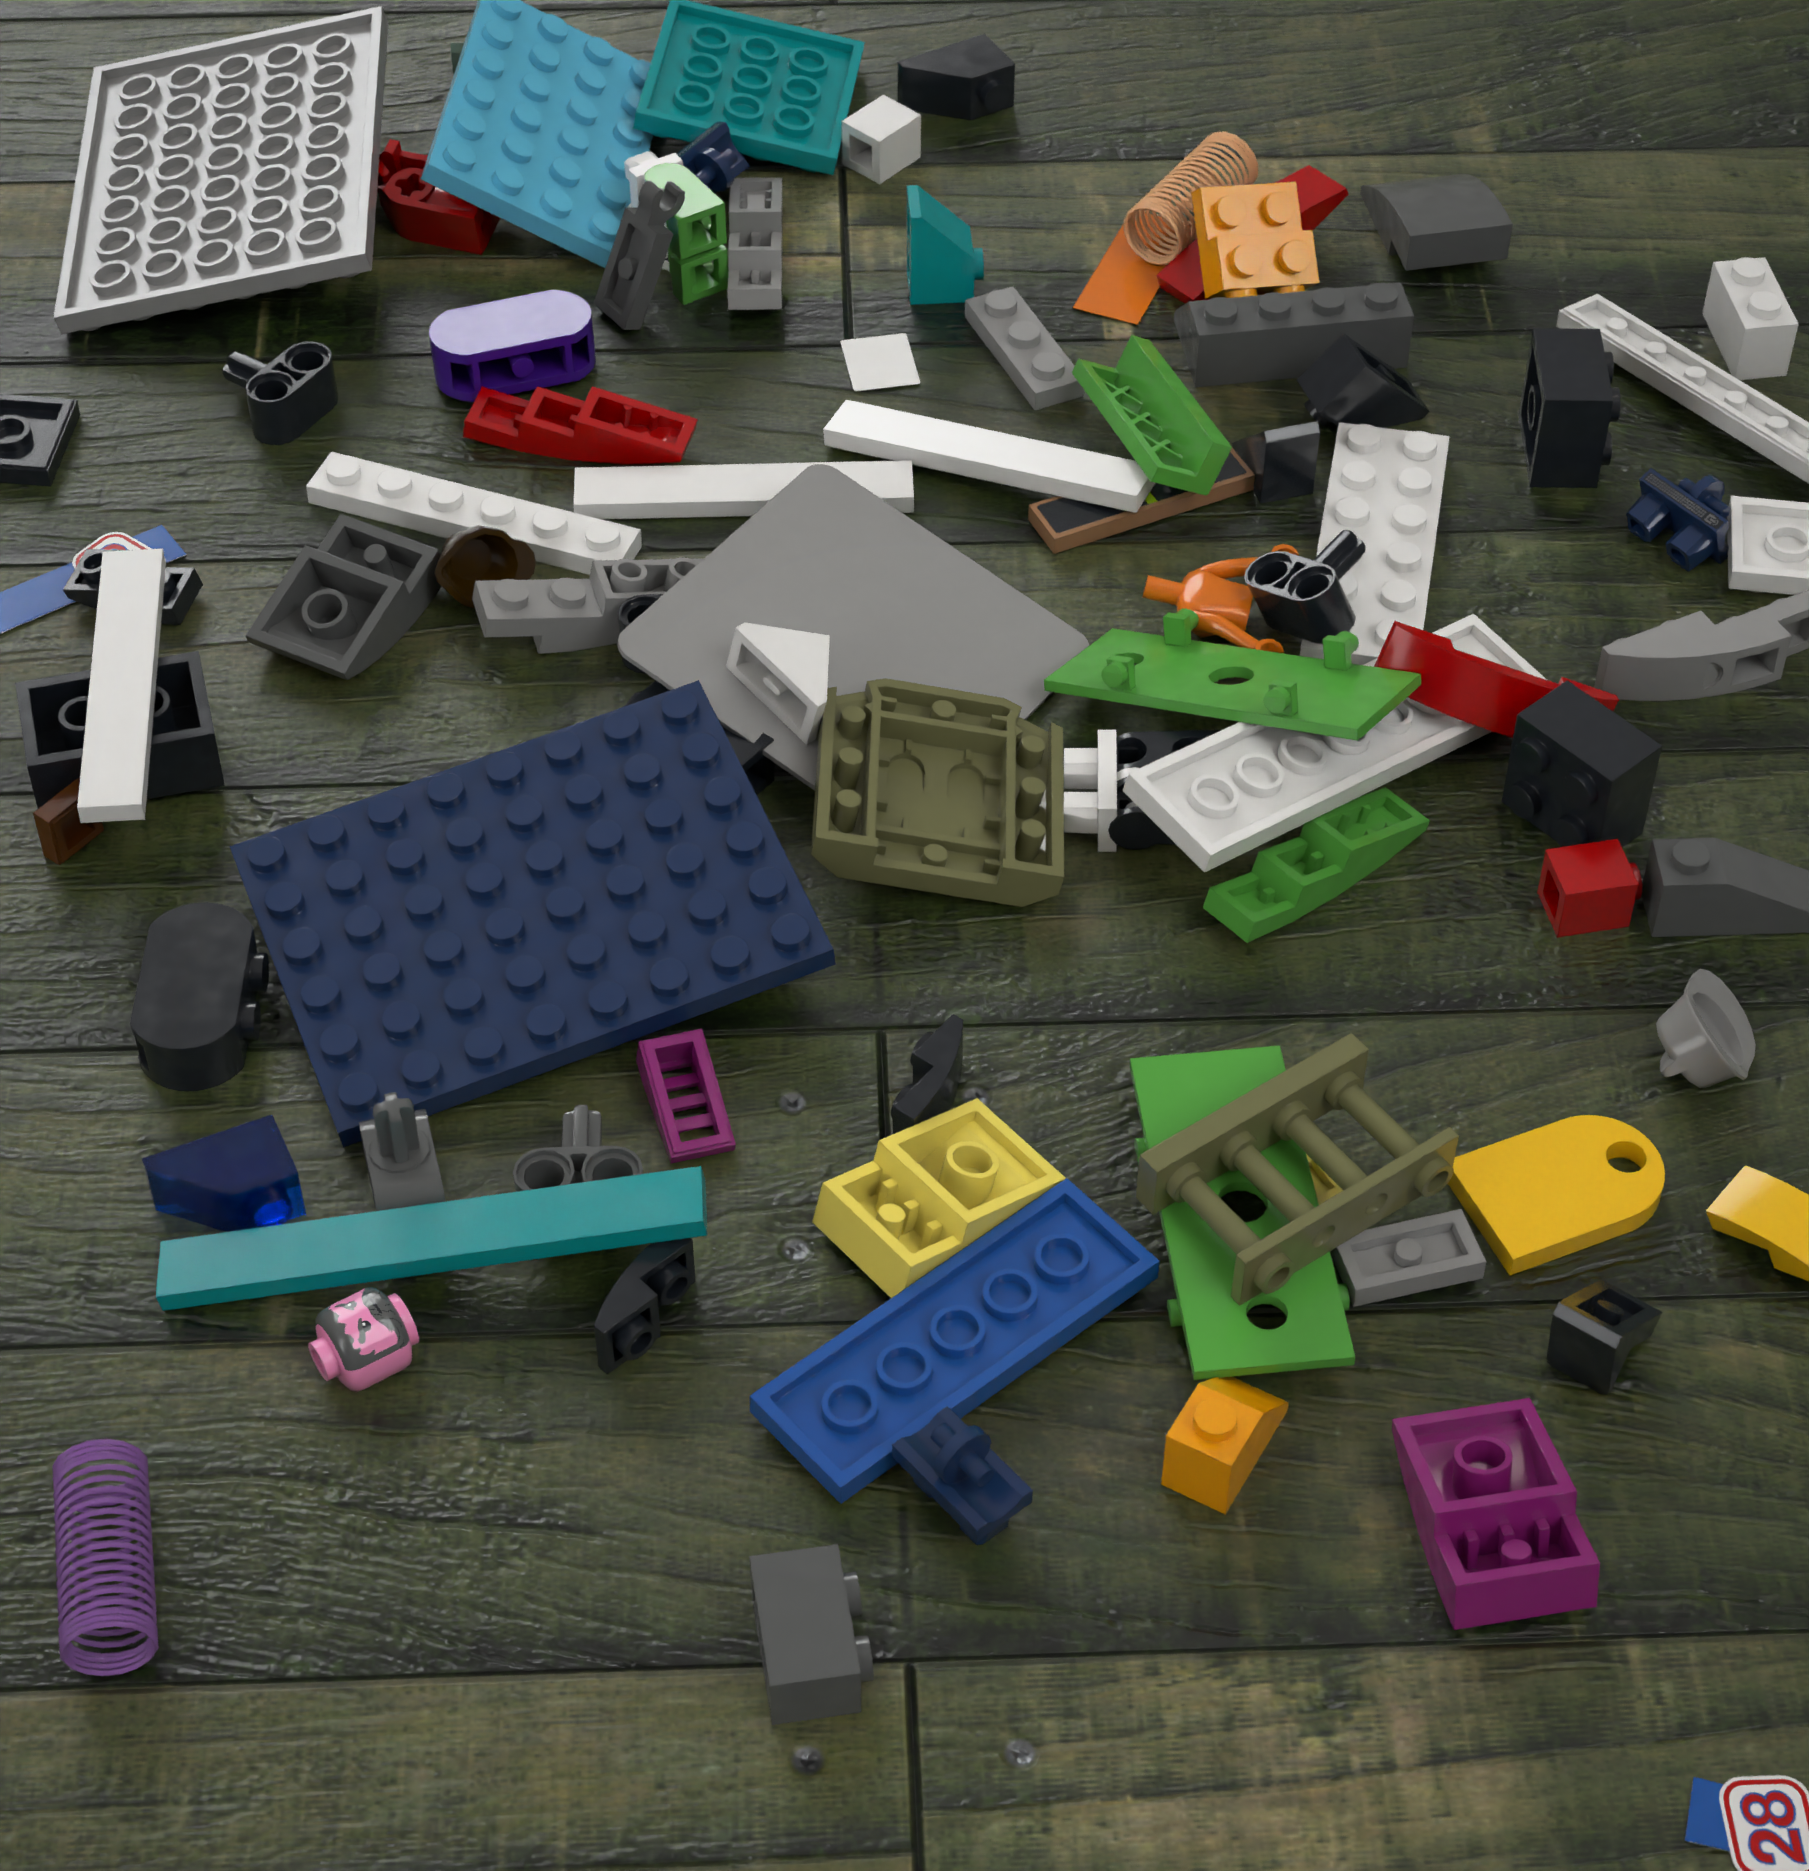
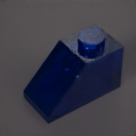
M273 1115L142 1158L152 1202L157 1211L225 1232L281 1225L288 1220L306 1214L299 1174Z

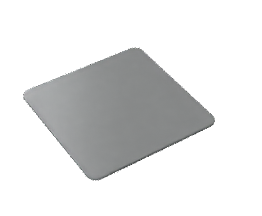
M825 464L811 465L801 472L620 633L617 644L620 654L627 661L669 690L699 680L722 727L753 744L762 733L773 738L774 741L763 749V755L814 791L819 729L816 740L806 745L726 668L735 629L744 622L830 635L827 688L837 686L836 696L865 691L867 681L888 678L1005 698L1022 707L1019 717L1027 720L1054 693L1044 690V679L1089 646L1086 637L1078 630L836 468Z

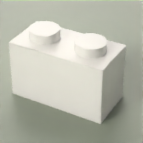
M1744 257L1737 260L1713 262L1702 314L1731 375L1738 380L1787 376L1799 324L1766 258Z

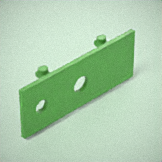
M1186 608L1176 613L1168 612L1163 616L1164 636L1112 628L1044 679V690L1049 692L1357 741L1421 686L1420 673L1352 664L1351 654L1357 650L1359 640L1351 632L1341 631L1336 636H1326L1323 639L1324 659L1191 640V631L1197 627L1199 618L1195 612ZM1225 678L1249 679L1246 682L1232 685L1214 683Z
M1280 1045L1130 1058V1072L1144 1138H1135L1134 1141L1138 1164L1140 1154L1286 1071ZM1292 1139L1288 1141L1280 1140L1260 1152L1314 1207L1319 1205L1307 1155ZM1229 1170L1207 1183L1220 1198L1229 1192L1238 1190L1248 1191L1263 1200L1266 1206L1264 1215L1257 1220L1244 1222L1260 1239L1290 1223L1239 1170ZM1174 1202L1159 1211L1177 1299L1167 1300L1171 1327L1183 1326L1194 1380L1354 1365L1355 1353L1344 1312L1348 1311L1350 1306L1348 1287L1346 1283H1337L1330 1251L1293 1273L1287 1283L1277 1291L1270 1294L1262 1292L1239 1306L1231 1297L1236 1253L1186 1202ZM1270 1304L1284 1312L1287 1320L1279 1328L1271 1330L1261 1329L1253 1325L1246 1314L1256 1305Z

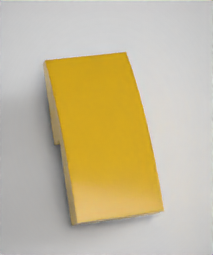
M1745 1165L1706 1210L1712 1229L1767 1249L1775 1269L1809 1281V1194L1771 1175Z

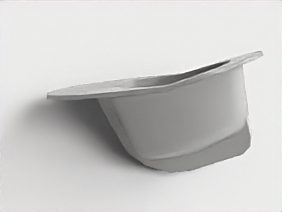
M1699 969L1691 975L1684 989V994L1659 1017L1656 1023L1658 1037L1665 1049L1660 1060V1072L1664 1077L1681 1073L1690 1083L1699 1088H1706L1736 1076L1744 1080L1748 1077V1071L1755 1056L1756 1044L1751 1025L1738 1000L1724 982L1712 972Z

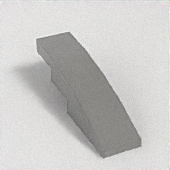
M734 178V182L730 186L728 310L782 309V178Z

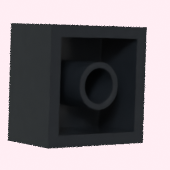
M1533 328L1518 414L1530 487L1597 488L1601 465L1610 464L1612 436L1611 432H1608L1609 422H1617L1619 419L1621 398L1619 388H1611L1614 372L1613 353L1604 352L1600 329Z
M1567 680L1517 714L1502 802L1510 807L1516 815L1526 819L1554 839L1561 847L1618 839L1623 848L1643 833L1662 745Z

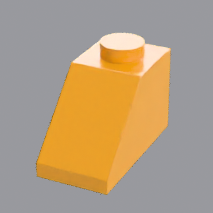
M1214 1377L1198 1383L1166 1435L1161 1485L1226 1515L1287 1413L1289 1402L1234 1377Z

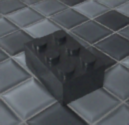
M199 651L159 657L147 799L224 786ZM91 669L15 683L27 769L38 809L78 777L80 778Z

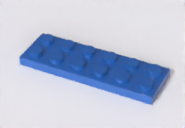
M1066 1178L749 1396L750 1413L841 1504L898 1464L892 1457L893 1443L902 1437L911 1436L920 1431L946 1406L961 1419L1157 1279L1160 1261Z

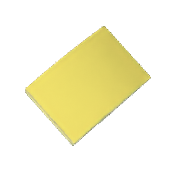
M976 1098L879 1140L873 1161L823 1182L812 1223L892 1298L1066 1178Z

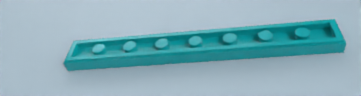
M696 1166L161 1241L156 1298L162 1310L165 1311L707 1236L706 1181L702 1167Z

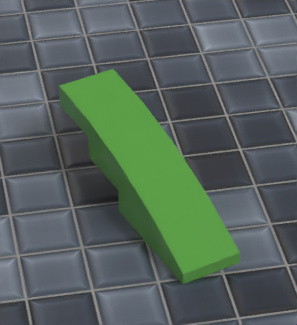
M1386 787L1360 796L1305 823L1299 837L1259 851L1251 872L1209 888L1203 908L1246 943L1251 942L1294 922L1349 889L1381 867L1424 833L1430 820Z

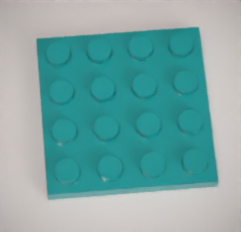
M670 0L636 109L633 129L649 132L657 137H671L692 142L716 122H726L730 129L731 140L740 154L748 155L760 161L769 160L799 167L807 172H821L834 175L842 142V121L848 117L865 42L688 0Z

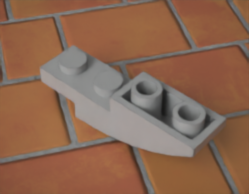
M703 559L593 560L589 579L560 578L475 581L472 600L484 637L533 636L538 654L590 649L618 643V610L625 600L636 595L666 593Z
M1809 590L1788 598H1780L1769 605L1740 616L1729 617L1718 624H1714L1700 610L1676 620L1666 621L1660 626L1636 635L1617 639L1611 644L1602 647L1594 688L1615 694L1621 700L1672 701L1725 695L1779 680L1782 676L1786 657L1809 648Z

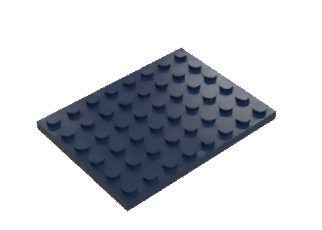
M699 680L230 846L343 1148L362 1141L359 1122L374 1119L373 1107L384 1102V1094L396 1092L398 1098H409L414 1105V1111L425 1109L427 1116L836 965L834 949Z

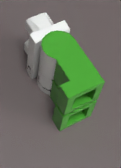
M647 151L628 158L624 162L625 175L630 182L631 203L628 207L638 208L639 192L645 181H652L663 192L667 181H672L685 192V199L681 209L676 215L668 219L664 225L673 233V237L662 269L668 270L672 274L674 296L685 305L728 289L727 248L723 245L727 243L725 203L688 168L683 166V160L676 153L658 158L653 152Z

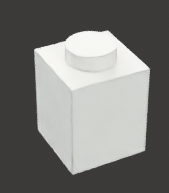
M885 95L875 99L842 121V164L878 184L883 183L921 158V114Z

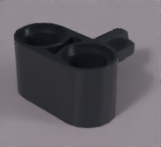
M318 342L297 343L286 349L268 365L245 354L233 352L227 356V364L222 369L226 380L246 388L253 433L255 438L264 444L283 445L292 442L330 412L338 402L332 353L327 346Z
M1343 530L1314 560L1285 551L1269 552L1254 560L1246 569L1244 578L1267 626L1318 644H1323V639L1328 635L1336 636L1341 631L1349 632L1355 624L1356 617L1339 580L1365 553L1366 546L1352 531Z

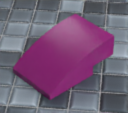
M1530 1398L1392 1419L1393 1438L1416 1527L1439 1595L1454 1630L1597 1607L1600 1562L1575 1514L1577 1490Z

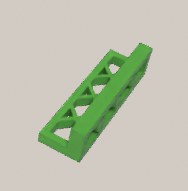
M1131 335L1116 368L1078 358L1072 374L1148 479L1154 483L1208 496L1232 446L1152 342L1148 339Z

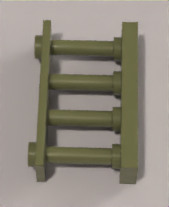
M1352 1033L1140 1154L1136 1198L1152 1215L1174 1202H1186L1236 1253L1231 1297L1239 1306L1262 1292L1270 1294L1277 1291L1287 1283L1293 1273L1420 1196L1431 1197L1437 1194L1452 1178L1459 1135L1449 1127L1422 1144L1414 1140L1363 1090L1369 1049ZM1333 1109H1345L1395 1160L1367 1176L1313 1121ZM1292 1139L1343 1191L1314 1207L1260 1152L1280 1140L1288 1141ZM1229 1170H1239L1290 1223L1260 1239L1207 1183Z

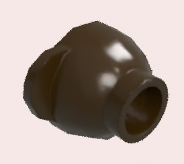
M477 525L454 533L445 541L435 569L437 582L454 599L466 607L475 608L472 600L475 581L529 580L534 574L536 560L534 552L523 540L511 538L505 531L498 528Z

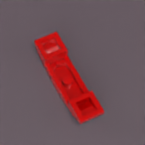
M1394 621L1374 667L1420 673L1421 686L1411 693L1408 698L1456 719L1512 738L1517 714L1567 680L1611 711H1614L1619 701L1615 694L1561 677L1559 683H1555L1456 650L1452 645L1451 639Z

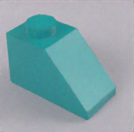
M907 185L906 273L910 305L964 303L966 299L974 297V280L984 279L983 249L973 248L971 229L968 224L918 185Z

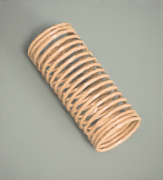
M1225 131L1212 133L1127 212L1124 218V233L1128 244L1137 255L1155 265H1168L1197 238L1195 217L1189 212L1190 210L1194 214L1192 194L1190 192L1200 187L1232 186L1229 176L1222 167L1205 157L1215 159L1222 164L1230 173L1234 185H1238L1235 174L1227 163L1216 155L1206 152L1218 154L1226 159L1235 169L1239 185L1255 183L1258 177V163L1254 152L1245 141L1237 135ZM1215 143H1220V144H1223V145H1227V146L1231 147L1233 150H1235L1236 152H1238V154L1242 157V159L1244 160V162H1245V164H1246V167H1247V170H1248V175H1247V172H1246V170H1245L1244 164L1241 162V160L1237 157V155H1236L1234 152H1232L1231 150H1229V149L1226 148L1225 146H1222V145H1219V144H1215ZM1213 147L1224 150L1237 161L1243 173V179L1239 171V168L1232 161V159L1224 153H1222L1221 151L1213 149ZM1207 163L1211 164L1213 167H1215L1221 172V174L1225 177L1228 185L1225 184L1220 175L1211 167H1209ZM1150 210L1160 228L1172 238L1177 239V241L1167 238L1158 230L1152 221ZM1145 212H1146V215H1147L1149 224L1152 226V228L1154 229V231L1156 232V234H1158V235H1159L1161 238H1163L1166 242H1169V243L1174 244V245H1177V246H1171V245H1168V244H1166V243H1163V242H1162L1161 240H1159L1156 236H1154V234L1152 233V231L1150 230V228H1149L1148 225H1147V221H1146V218H1145ZM1156 212L1160 215L1165 224L1175 231V234H1173L1163 226V224L1157 217ZM1135 215H1136V223H1137L1139 232H1140V234L1143 236V238L1145 239V241H1146L1150 246H1152L1155 250H1157L1158 252L1164 253V254H1166V255H1161V254H1158V253H1156V252H1153L1151 249H1149V248L1143 243V241L1141 240V238L1138 236V233H1137V230H1136V226H1135ZM1140 216H1141V219H1142L1144 228L1146 229V231L1148 232V234L1151 236V238H1152L1153 240H1155L1158 244H1160L1162 247H1165V248L1170 249V250H1172V251H1167V250H1165V249L1159 248L1158 246H1156L1153 242H1151V241L1149 240V238L1146 236V234L1144 233V231H1143V229H1142V225H1141V222H1140Z

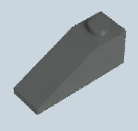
M1718 838L1652 839L1642 883V899L1652 937L1809 933V870Z

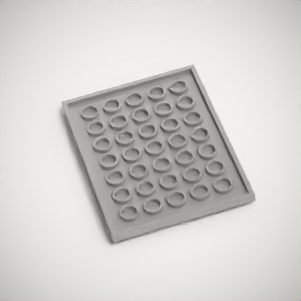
M382 6L93 68L53 317L61 334L80 330L92 331L104 325L128 320H145L162 313L182 309L194 310L206 304L235 298L248 299L260 293L284 288L296 289L308 283L338 277L350 278L362 272L372 271L388 20Z

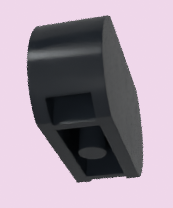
M191 903L164 913L149 926L130 1026L138 1048L140 1067L149 1079L160 1086L177 1091H200L223 1084L244 1068L249 1040L259 1039L261 1011L259 1002L256 1001L257 991H266L268 988L269 960L267 953H258L253 926L236 909L218 903Z

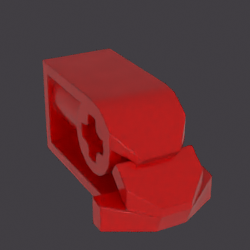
M390 139L384 151L379 155L377 192L381 206L394 230L401 237L411 241L482 255L500 217L421 180L428 155L403 151L400 141Z

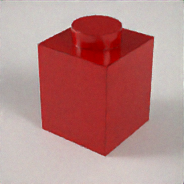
M1613 839L1546 849L1537 893L1558 938L1629 927L1635 900H1639L1642 895V878L1638 866L1634 862H1628L1619 840Z

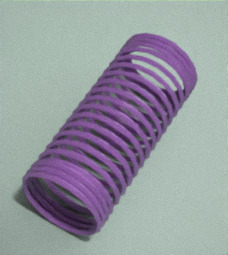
M114 1439L88 1440L73 1445L57 1457L52 1466L56 1535L55 1551L57 1558L60 1659L73 1670L87 1675L109 1676L138 1669L151 1660L159 1648L156 1625L147 1456L138 1447L125 1441ZM101 1459L125 1460L135 1464L140 1469L138 1471L126 1465L107 1463L85 1467L73 1472L65 1479L63 1478L75 1466ZM101 1470L126 1471L135 1475L134 1478H129L122 1475L107 1474L88 1477L74 1484L69 1483L78 1476ZM100 1481L126 1482L117 1486L107 1485L81 1488V1486ZM118 1503H122V1504H123V1505H119V1506H116V1507H113V1508H112V1507H108V1508H97V1509H95V1508H89V1507H87V1506H90V1507L112 1506V1505H115V1504H118ZM132 1506L137 1508L134 1511L129 1510ZM75 1511L83 1512L79 1515L73 1514ZM103 1514H122V1515H123V1516H119V1517H116V1518H109V1519H90V1518H88V1517H91V1516L103 1515ZM133 1517L137 1519L134 1522L129 1521ZM76 1522L84 1523L80 1526L73 1525ZM104 1525H121V1526H123V1527H119V1528H116V1529H108V1530H92V1529H89V1528H92V1527L104 1526ZM133 1528L138 1530L135 1533L129 1532ZM76 1533L85 1534L79 1538L74 1536ZM106 1536H119V1537H123V1538H120V1539L107 1540V1541H93V1540H90V1539H93V1538L106 1537ZM132 1540L138 1541L135 1544L129 1543ZM77 1544L86 1545L85 1547H82L80 1549L74 1547ZM108 1547L123 1548V1549H120V1550H117V1551H107V1552H94V1551H91V1550H94V1549H101V1548H108ZM133 1551L139 1552L136 1555L129 1554ZM78 1555L86 1556V1558L81 1560L75 1557H77ZM111 1558H114V1559H124V1560H121V1561L108 1562V1563H94V1562H93V1561H97V1560H104V1559H111ZM133 1562L140 1563V1564L136 1565L135 1567L132 1566V1565H128V1564H132ZM81 1566L87 1567L88 1569L79 1571L76 1568ZM107 1570H123L118 1573L94 1574V1572ZM134 1573L139 1574V1576H137L136 1578L131 1577L129 1575H132ZM78 1578L89 1579L84 1582L77 1581ZM111 1581L122 1582V1583H119V1584H111V1585H94V1584H97V1583H104V1582H111ZM70 1584L75 1585V1587L71 1589ZM136 1584V1585H139L140 1587L134 1589V1588H131L130 1586H133V1585ZM80 1589L91 1590L83 1594L77 1592ZM108 1593H123L114 1596H95ZM134 1596L141 1597L137 1600L128 1599ZM82 1600L91 1601L90 1603H87L85 1605L78 1603ZM112 1604H120V1605H121V1606H118V1607H103V1608H99V1607H98V1606H105V1605H112ZM75 1607L77 1609L72 1611L70 1608ZM138 1607L140 1610L135 1611L133 1608ZM124 1627L113 1630H95L97 1628ZM136 1630L141 1632L136 1636L119 1641L100 1642L78 1637L82 1633L104 1637L119 1636ZM145 1636L148 1637L144 1643L135 1648L112 1653L85 1651L71 1643L73 1640L85 1646L111 1648L135 1643Z

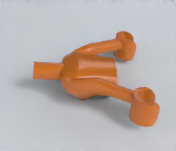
M1287 544L1277 545L1271 551H1285L1299 556L1297 550ZM1258 557L1228 559L1204 565L1189 572L1181 583L1151 575L1147 576L1142 598L1177 606V612L1184 608L1195 612L1198 615L1199 623L1192 632L1196 636L1203 638L1218 635L1238 647L1284 653L1282 645L1276 640L1262 639L1259 641L1245 632L1253 595L1247 585L1225 580L1245 576L1248 566Z

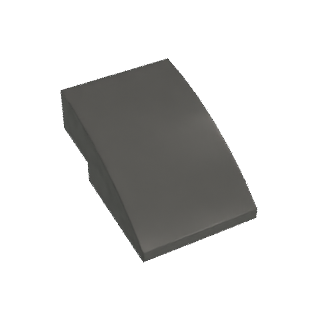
M1456 174L1361 185L1360 194L1388 255H1399L1406 271L1508 258L1513 223L1495 194L1477 177L1469 174Z
M340 514L318 549L307 545L304 546L245 636L249 643L349 680L367 669L394 646L434 599L442 587L437 582L435 569L441 556L439 549Z

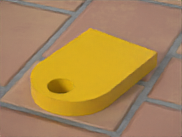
M1579 1115L1553 1122L1455 1157L1453 1163L1454 1172L1448 1185L1507 1273L1511 1276L1641 1227L1653 1216L1659 1205L1665 1181V1168L1660 1153L1654 1144L1634 1127L1609 1117ZM1614 1158L1629 1159L1635 1162L1640 1167V1170L1632 1173L1621 1172L1613 1168L1608 1161Z

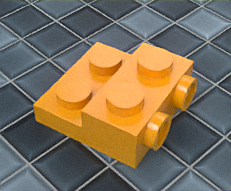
M1296 182L1200 187L1191 192L1205 299L1256 296L1270 292H1300L1320 283L1313 230L1302 231Z

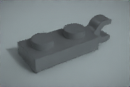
M645 181L639 192L638 208H625L594 300V304L624 330H641L673 237V233L664 225L668 219L678 213L684 203L685 192L672 181H667L664 192L652 181Z

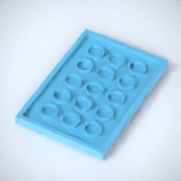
M478 0L421 180L605 268L625 208L631 203L630 182L625 175L624 162L630 157L649 151L653 137L649 132L633 129L636 109L651 63L645 60H638L612 47L604 39L592 37L566 24L560 17L546 14L521 0Z

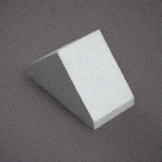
M746 622L737 626L726 668L806 745L816 740L827 702L830 635Z

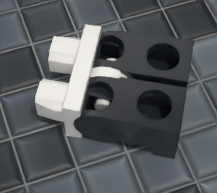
M1098 730V748H1064V789H1097V792H1064V833H1098V852H1116V844L1132 850L1146 849L1155 844L1176 845L1123 792L1128 773L1220 730L1130 732L1116 737V730Z

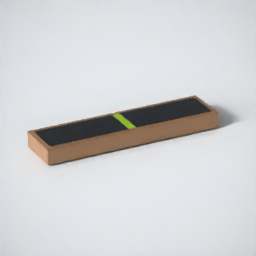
M1232 448L1208 496L1155 483L1137 513L1055 496L1030 504L1028 520L1053 554L1252 491L1254 489L1255 474Z

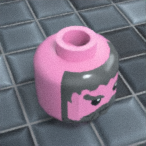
M368 1287L326 1307L318 1313L316 1317V1334L318 1339L310 1342L308 1347L318 1371L326 1381L338 1377L343 1385L351 1391L358 1392L407 1368L412 1361V1346L419 1343V1335L409 1310L397 1294L394 1293L387 1297L377 1288Z

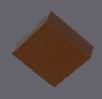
M79 777L33 813L43 854L57 865L64 863L104 830L102 822H80L77 809Z

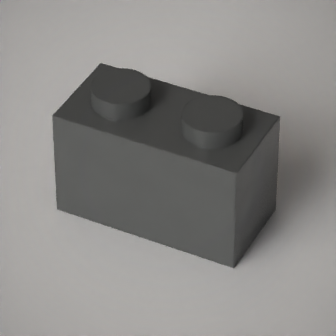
M838 1544L749 1556L751 1596L771 1724L777 1725L860 1713L861 1683L874 1681L872 1654L868 1635L854 1637L851 1617L862 1616L859 1581L856 1571L843 1573Z

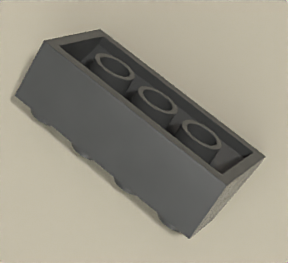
M1401 282L1389 284L1374 283L1366 286L1344 288L1325 287L1318 290L1289 293L1270 292L1264 295L1234 298L1216 297L1210 300L1190 301L1174 311V322L1195 387L1299 378L1343 333L1393 369L1407 368L1414 314Z

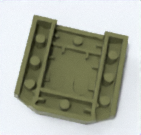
M888 678L867 681L865 691L836 696L837 686L827 688V702L818 735L811 855L838 878L1019 907L1059 895L1064 880L1062 727L1051 722L1049 731H1046L1020 718L1022 707L1005 698Z

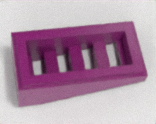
M698 1029L638 1041L636 1062L670 1164L734 1151L736 1147L735 1139L703 1030ZM691 1067L693 1072L663 1079L661 1073ZM698 1086L700 1092L669 1099L667 1092ZM705 1106L707 1111L706 1114L675 1120L673 1112ZM710 1126L713 1128L715 1134L713 1136L684 1142L680 1140L679 1133Z

